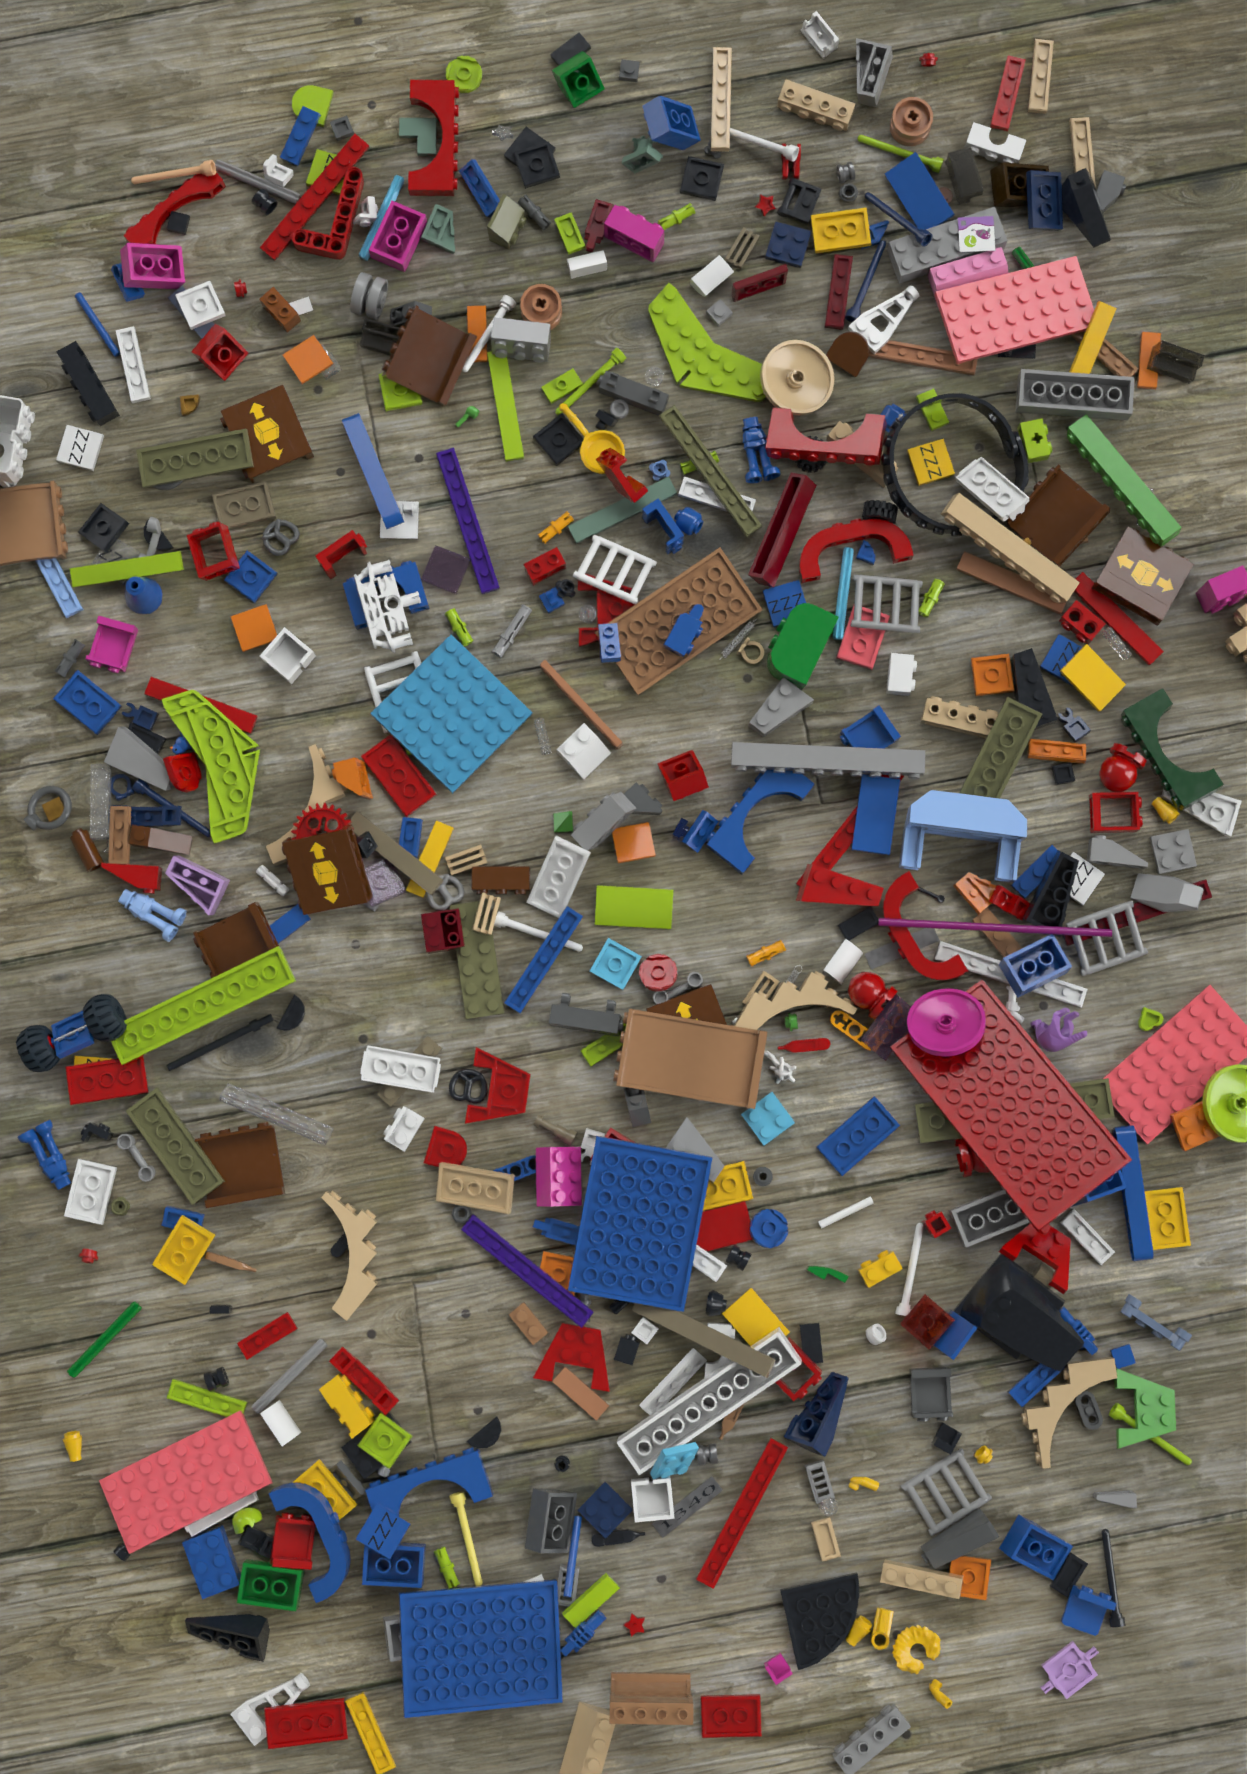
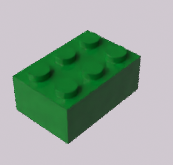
M246 1559L242 1565L237 1603L297 1611L300 1604L305 1569L272 1567L270 1562Z

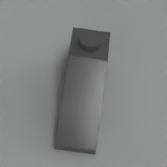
M1106 170L1103 171L1096 189L1103 213L1116 202L1119 195H1123L1126 185L1123 184L1124 176Z

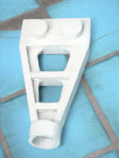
M908 286L902 293L861 314L848 326V330L862 334L867 340L869 350L873 354L877 353L889 341L913 302L919 298L918 291L913 286ZM893 304L901 308L900 313L895 318L886 311ZM880 315L889 322L883 332H880L871 323L872 319Z
M300 1673L295 1678L246 1700L230 1715L255 1746L267 1737L266 1723L255 1711V1708L265 1702L270 1703L272 1707L279 1706L273 1696L282 1690H285L290 1696L284 1705L293 1704L300 1693L310 1686V1683Z

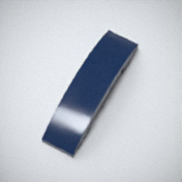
M109 806V821H108V824H109V825H110V806ZM182 806L131 807V826H180Z

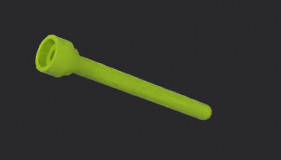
M864 135L857 137V140L861 143L905 158L914 153ZM918 154L923 164L928 165L933 172H940L944 161L943 158L933 157L931 159Z
M616 347L611 352L610 359L563 402L568 405V408L594 385L600 375H604L606 370L608 371L615 364H621L627 359L619 348ZM559 407L555 410V413L558 416L561 413H563L560 411Z
M1119 1403L1114 1404L1109 1412V1416L1114 1420H1123L1135 1429V1419L1126 1414L1122 1405ZM1161 1437L1150 1438L1151 1441L1185 1465L1192 1463L1188 1456Z

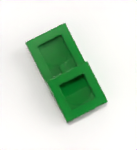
M807 1266L806 1268L823 1280L828 1273L844 1283L849 1277L842 1272L828 1267Z

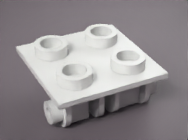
M396 501L404 523L386 529L381 517L380 538L418 539L419 502Z

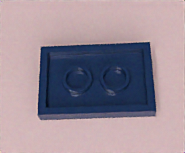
M1032 170L1026 172L1028 228L1036 230H1062L1061 172Z

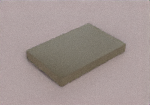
M267 481L212 494L218 522L227 525L229 530L276 518Z

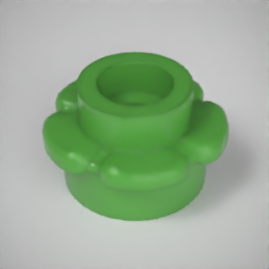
M789 1012L788 1017H785L786 1028H790V1031L798 1029L797 1015L790 1014Z

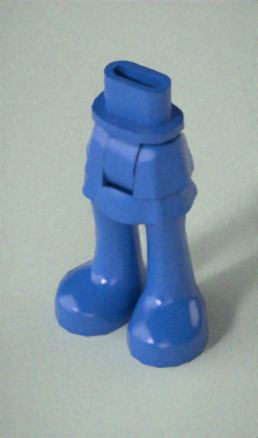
M758 417L743 419L744 427L742 430L744 433L742 443L744 444L749 464V472L745 475L746 483H759L762 481L755 451H759L764 481H770L781 475L780 469L772 466L765 448L767 436L762 430V425L758 422Z
M48 1120L36 1126L35 1129L19 1135L18 1139L21 1143H28L32 1147L39 1161V1167L43 1169L42 1172L52 1180L50 1181L51 1184L54 1183L57 1190L71 1184L68 1177L70 1173L67 1172L66 1160L63 1159V1154L60 1153L51 1133L53 1124L51 1120ZM37 1133L42 1137L44 1143L46 1144L48 1151L51 1155L50 1157H47L40 1143Z

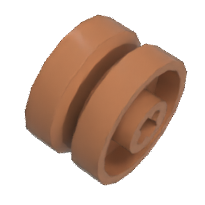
M908 97L896 104L890 121V132L899 144L916 146L927 139L933 122V112L930 105L918 97Z
M546 284L533 285L523 293L520 303L523 321L550 324V330L554 329L562 318L559 293L553 287Z

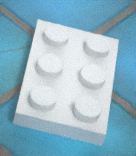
M78 1159L64 1216L103 1225L117 1167Z

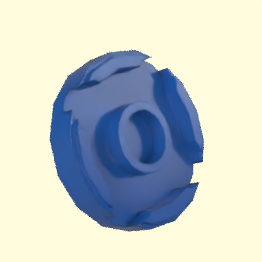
M765 1209L759 1211L750 1222L749 1231L751 1238L761 1247H777L785 1241L788 1235V1223L783 1214L777 1210Z

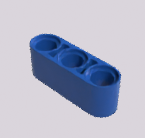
M536 1156L526 1157L493 1171L511 1174V1168L517 1165L521 1168V1174L518 1177H514V1181L536 1173V1170H532L529 1167V1161L533 1158L536 1159Z

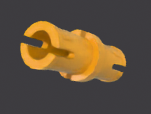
M566 511L556 521H551L550 525L537 535L546 544L556 534L562 533L561 530L573 522L574 519Z
M779 940L767 947L762 946L760 950L746 957L752 967L764 960H771V957L786 951L783 942Z

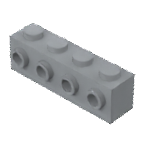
M889 1704L880 1711L881 1714L878 1717L870 1718L862 1730L854 1731L846 1743L841 1742L834 1748L833 1758L845 1774H854L911 1727L895 1704L891 1706Z

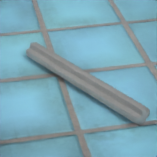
M216 160L215 162L216 171L256 188L265 189L268 193L296 204L301 197L297 192L224 161Z
M319 1339L252 1405V1409L256 1413H260L327 1347V1343L323 1339Z

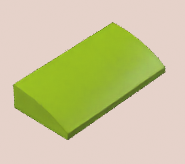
M597 885L595 925L671 929L674 890Z

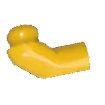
M854 1476L850 1479L848 1486L855 1491L859 1489L860 1485L877 1491L879 1482L868 1477Z
M933 1679L932 1683H929L930 1692L946 1709L950 1708L953 1703L952 1700L939 1690L942 1687V1683L937 1679Z

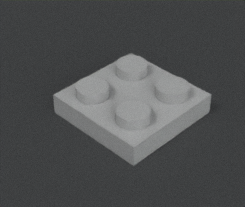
M1189 829L1150 837L1158 875L1197 866Z

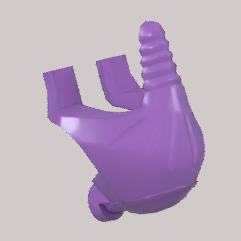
M1065 1007L1054 1012L1050 1025L1042 1022L1041 1019L1031 1022V1027L1036 1032L1035 1038L1038 1045L1047 1052H1056L1085 1038L1087 1031L1072 1035L1074 1030L1072 1020L1078 1017L1079 1013L1076 1011L1069 1013L1070 1010ZM1067 1014L1063 1019L1064 1026L1060 1030V1018Z

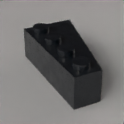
M77 341L56 351L63 363L61 365L66 375L69 374L72 378L70 381L75 391L79 390L81 394L79 399L84 407H89L90 412L88 414L93 423L97 421L102 426L120 416Z
M1033 649L1014 654L1011 658L1015 700L1042 713L1035 730L1054 724L1058 718Z
M1057 850L1023 916L1024 920L1035 926H1063L1079 860ZM1053 934V935H1055V936L1061 938V935H1059V934Z

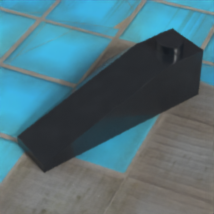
M1084 168L1069 175L1062 184V210L1093 248L1110 241L1111 237L1096 188L1088 170Z
M251 1614L186 1618L185 1624L188 1634L207 1642L214 1640L223 1645L222 1648L226 1650L230 1647L240 1651L239 1655L242 1657L264 1662L270 1633L267 1618Z

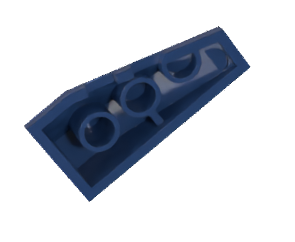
M831 1372L817 1389L815 1397L805 1403L806 1407L800 1415L796 1414L784 1438L812 1453L825 1457L834 1439L849 1378Z

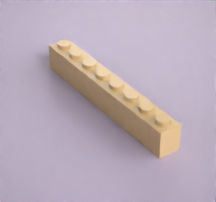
M960 493L953 495L942 511L941 515L945 517L944 520L947 523L959 527V531L962 534L971 536L975 539L974 542L977 545L987 548L993 557L1002 559L1008 568L1018 571L1024 580L1033 582L1036 589L1049 594L1050 599L1054 602L1064 603L1068 601L1080 582Z

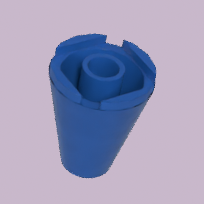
M131 577L126 582L125 602L135 613L150 614L161 605L162 589L151 578Z

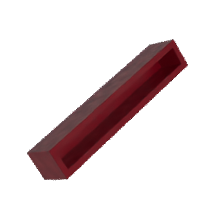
M790 473L748 574L760 585L774 587L817 486L806 475Z

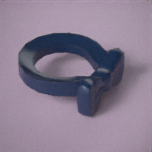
M117 774L109 781V789L116 796L115 799L117 801L135 794V791L132 790V781L128 776ZM123 778L127 781L126 793L120 794L114 790L113 784L115 780Z

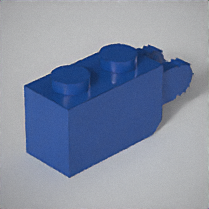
M694 605L689 614H680L663 647L681 657L685 654H690L694 646L691 642L694 637L698 638L703 630L700 627L702 622L699 620L704 611L702 605Z

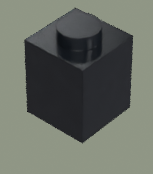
M626 1334L625 1337H620L614 1360L633 1366L640 1344L639 1341H636V1336Z

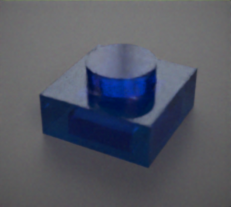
M680 819L673 833V838L680 840L681 836H686L690 828L687 826V820Z

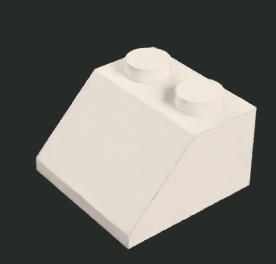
M585 723L557 748V753L583 780L611 754L598 736Z

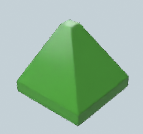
M572 811L553 813L554 832H573Z

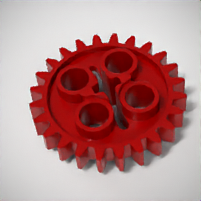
M316 803V809L309 806L308 813L302 810L304 816H297L300 822L293 823L297 830L291 831L296 835L292 840L322 833L324 817L326 818L324 826L326 833L341 830L345 825L351 824L352 821L350 819L345 820L348 816L346 813L340 815L342 812L341 808L335 811L333 804L328 808L327 804L324 803L323 808H321ZM315 819L318 820V827L315 829L310 828V822ZM332 821L338 822V827L335 830L329 829V824Z

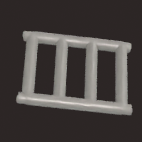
M869 575L853 576L854 581H856L854 620L851 621V627L920 633L918 611L919 591L923 585L922 581ZM863 583L875 584L873 621L861 620ZM882 584L893 585L891 623L880 622ZM901 586L912 587L910 625L899 624Z
M1133 901L1124 902L1066 923V927L1074 928L1088 923L1090 928L1098 929L1096 920L1106 917L1109 927L1112 929V937L1118 957L1107 960L1101 937L1092 936L1100 963L1089 966L1081 937L1079 935H1072L1082 966L1080 970L1082 976L1148 954L1147 948L1143 947L1133 914ZM1125 911L1136 947L1135 951L1125 953L1114 914Z
M962 1448L901 1485V1488L908 1492L928 1525L930 1536L941 1532L992 1499L989 1493L986 1494L963 1455L965 1454ZM956 1460L980 1497L970 1504L947 1467ZM938 1471H941L963 1507L954 1514L930 1477ZM924 1481L946 1519L938 1524L934 1522L914 1489V1486Z

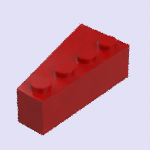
M807 864L796 901L879 906L884 888L813 864Z

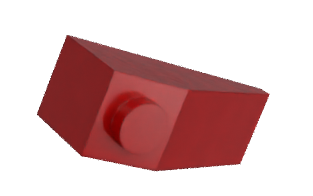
M101 863L102 868L143 890L145 894H155V891H161L162 868L159 866Z

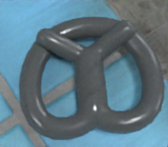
M277 519L264 530L262 536L263 544L270 553L282 556L289 551L292 544L298 541L300 532L293 523ZM280 525L289 527L294 532L293 538L288 539L280 532ZM275 537L284 544V548L282 550L274 549L268 539Z

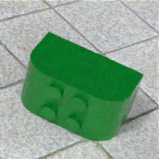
M803 603L794 607L787 618H782L776 629L779 634L774 635L768 646L771 649L767 657V668L770 674L780 681L782 678H785L802 690L807 685L839 617L810 603Z

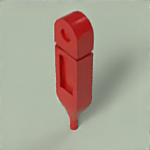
M827 1038L791 1041L777 1048L778 1050L784 1049L792 1053L827 1050L831 1043Z

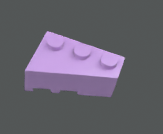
M179 855L172 857L165 873L195 903L201 906L208 915L215 914L230 882L229 879Z

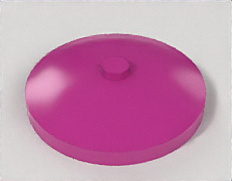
M949 988L934 990L921 996L911 1006L907 1016L908 1033L914 1044L929 1054L936 1056L962 1054L973 1048L981 1040L986 1028L985 1012L980 1002L967 992Z

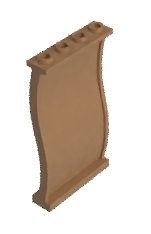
M54 481L0 489V566L42 559H66L68 544L67 541H64L66 526L65 523H62V516H64L63 505H60L62 490Z
M629 1009L628 1012L624 1013L623 1023L626 1024V1029L621 1031L620 1043H623L622 1051L618 1050L616 1062H620L619 1070L615 1069L613 1081H617L616 1086L755 1109L767 1031Z
M611 1672L609 1724L693 1725V1696L691 1694L690 1673Z

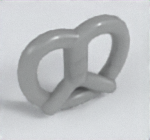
M449 874L439 875L444 880L437 889L445 900L443 905L436 904L432 895L426 891L428 903L437 911L446 910L451 903L459 902L464 896V888L461 882ZM448 881L454 883L458 888L459 893L456 897H452L445 887Z

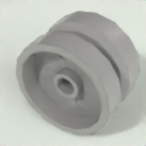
M361 272L358 275L352 292L351 313L362 315L366 312L368 318L378 320L386 301L388 280L376 277L373 281L372 275Z

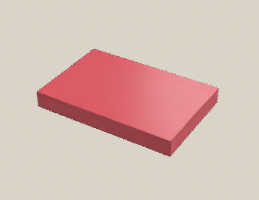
M853 606L836 658L872 670L885 630L851 627V621L854 620ZM862 607L861 620L873 621V610ZM881 613L880 622L888 623L890 615Z

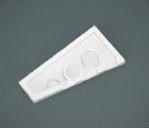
M1163 789L1161 797L1172 803V796L1169 791L1166 792ZM1213 793L1183 811L1230 838L1241 800Z

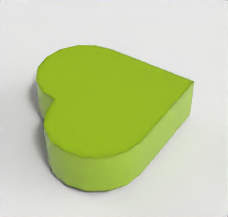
M1146 1007L1142 1008L1138 1021V1026L1142 1031H1149L1153 1026L1156 1027L1162 1024L1163 1015Z

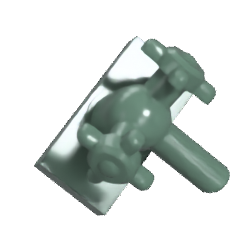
M641 136V138L637 139L632 138L635 147L633 149L634 152L623 157L622 164L635 174L659 163L663 155L652 147V144L656 142L652 141L650 136L648 138Z

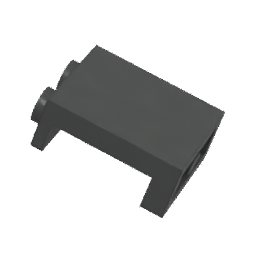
M951 1368L910 1369L912 1417L917 1418V1421H929V1418L937 1417V1421L949 1420L948 1417H953L950 1386Z

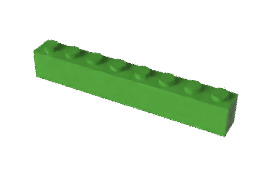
M1087 414L1068 427L1067 439L1069 442L1078 447L1080 455L1084 459H1088L1094 472H1098L1102 476L1104 484L1113 489L1115 497L1119 501H1123L1129 514L1134 515L1138 519L1139 526L1149 532V536L1155 544L1158 543L1162 547L1179 535L1182 527Z

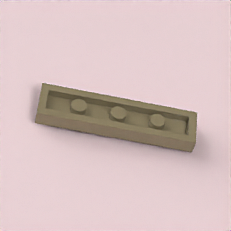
M427 1036L413 1053L436 1057L442 1048ZM385 1084L377 1095L392 1107L408 1088Z

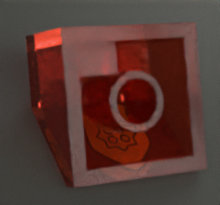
M924 1294L900 1325L930 1350L955 1319L932 1298Z

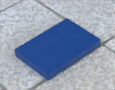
M79 670L74 673L53 698L97 735L122 707Z

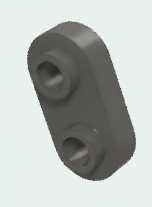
M1085 1390L1075 1397L1074 1401L1084 1426L1095 1430L1102 1425L1103 1418L1094 1395ZM1082 1397H1087V1403L1082 1404ZM1091 1415L1095 1417V1420L1093 1422H1089L1088 1420L1089 1416Z

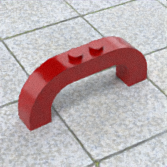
M854 519L849 524H833L832 527L821 530L813 535L804 546L799 561L801 584L820 580L821 573L818 557L829 547L866 539H878L888 546L893 564L912 560L914 554L911 543L898 526L886 520L868 519L861 521V519Z
M910 871L898 877L889 887L883 905L885 918L902 919L900 912L902 902L908 895L920 889ZM888 926L890 929L888 935L893 943L898 942L900 946L898 952L903 960L907 958L912 967L923 976L944 981L958 978L969 972L959 954L944 962L930 961L922 954L907 927Z

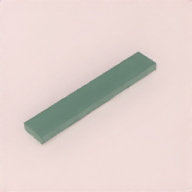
M669 476L646 487L648 492L635 503L624 498L569 525L568 529L575 543L578 544L594 534L596 535L641 513L642 508L658 498L663 502L677 495V491Z

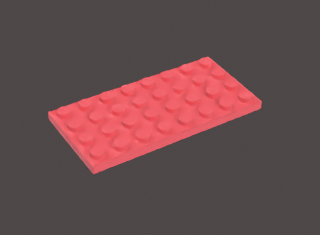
M1077 256L936 291L934 294L957 364L1086 331L1094 312Z
M1208 985L1102 1078H1109L1113 1108L1129 1126L1133 1125L1135 1127L1136 1134L1146 1145L1149 1144L1172 1123L1170 1114L1193 1105L1203 1096L1208 1080L1216 1071L1226 1066L1238 1065L1247 1057V1025L1215 989Z
M238 1411L99 1480L129 1554L273 1484L242 1411Z

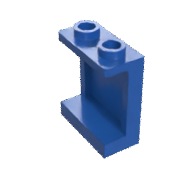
M659 498L642 508V518L645 523L648 524L656 518L671 539L666 542V553L670 554L672 552L675 554L681 550L684 535Z
M880 705L840 732V740L845 746L885 749L901 737Z

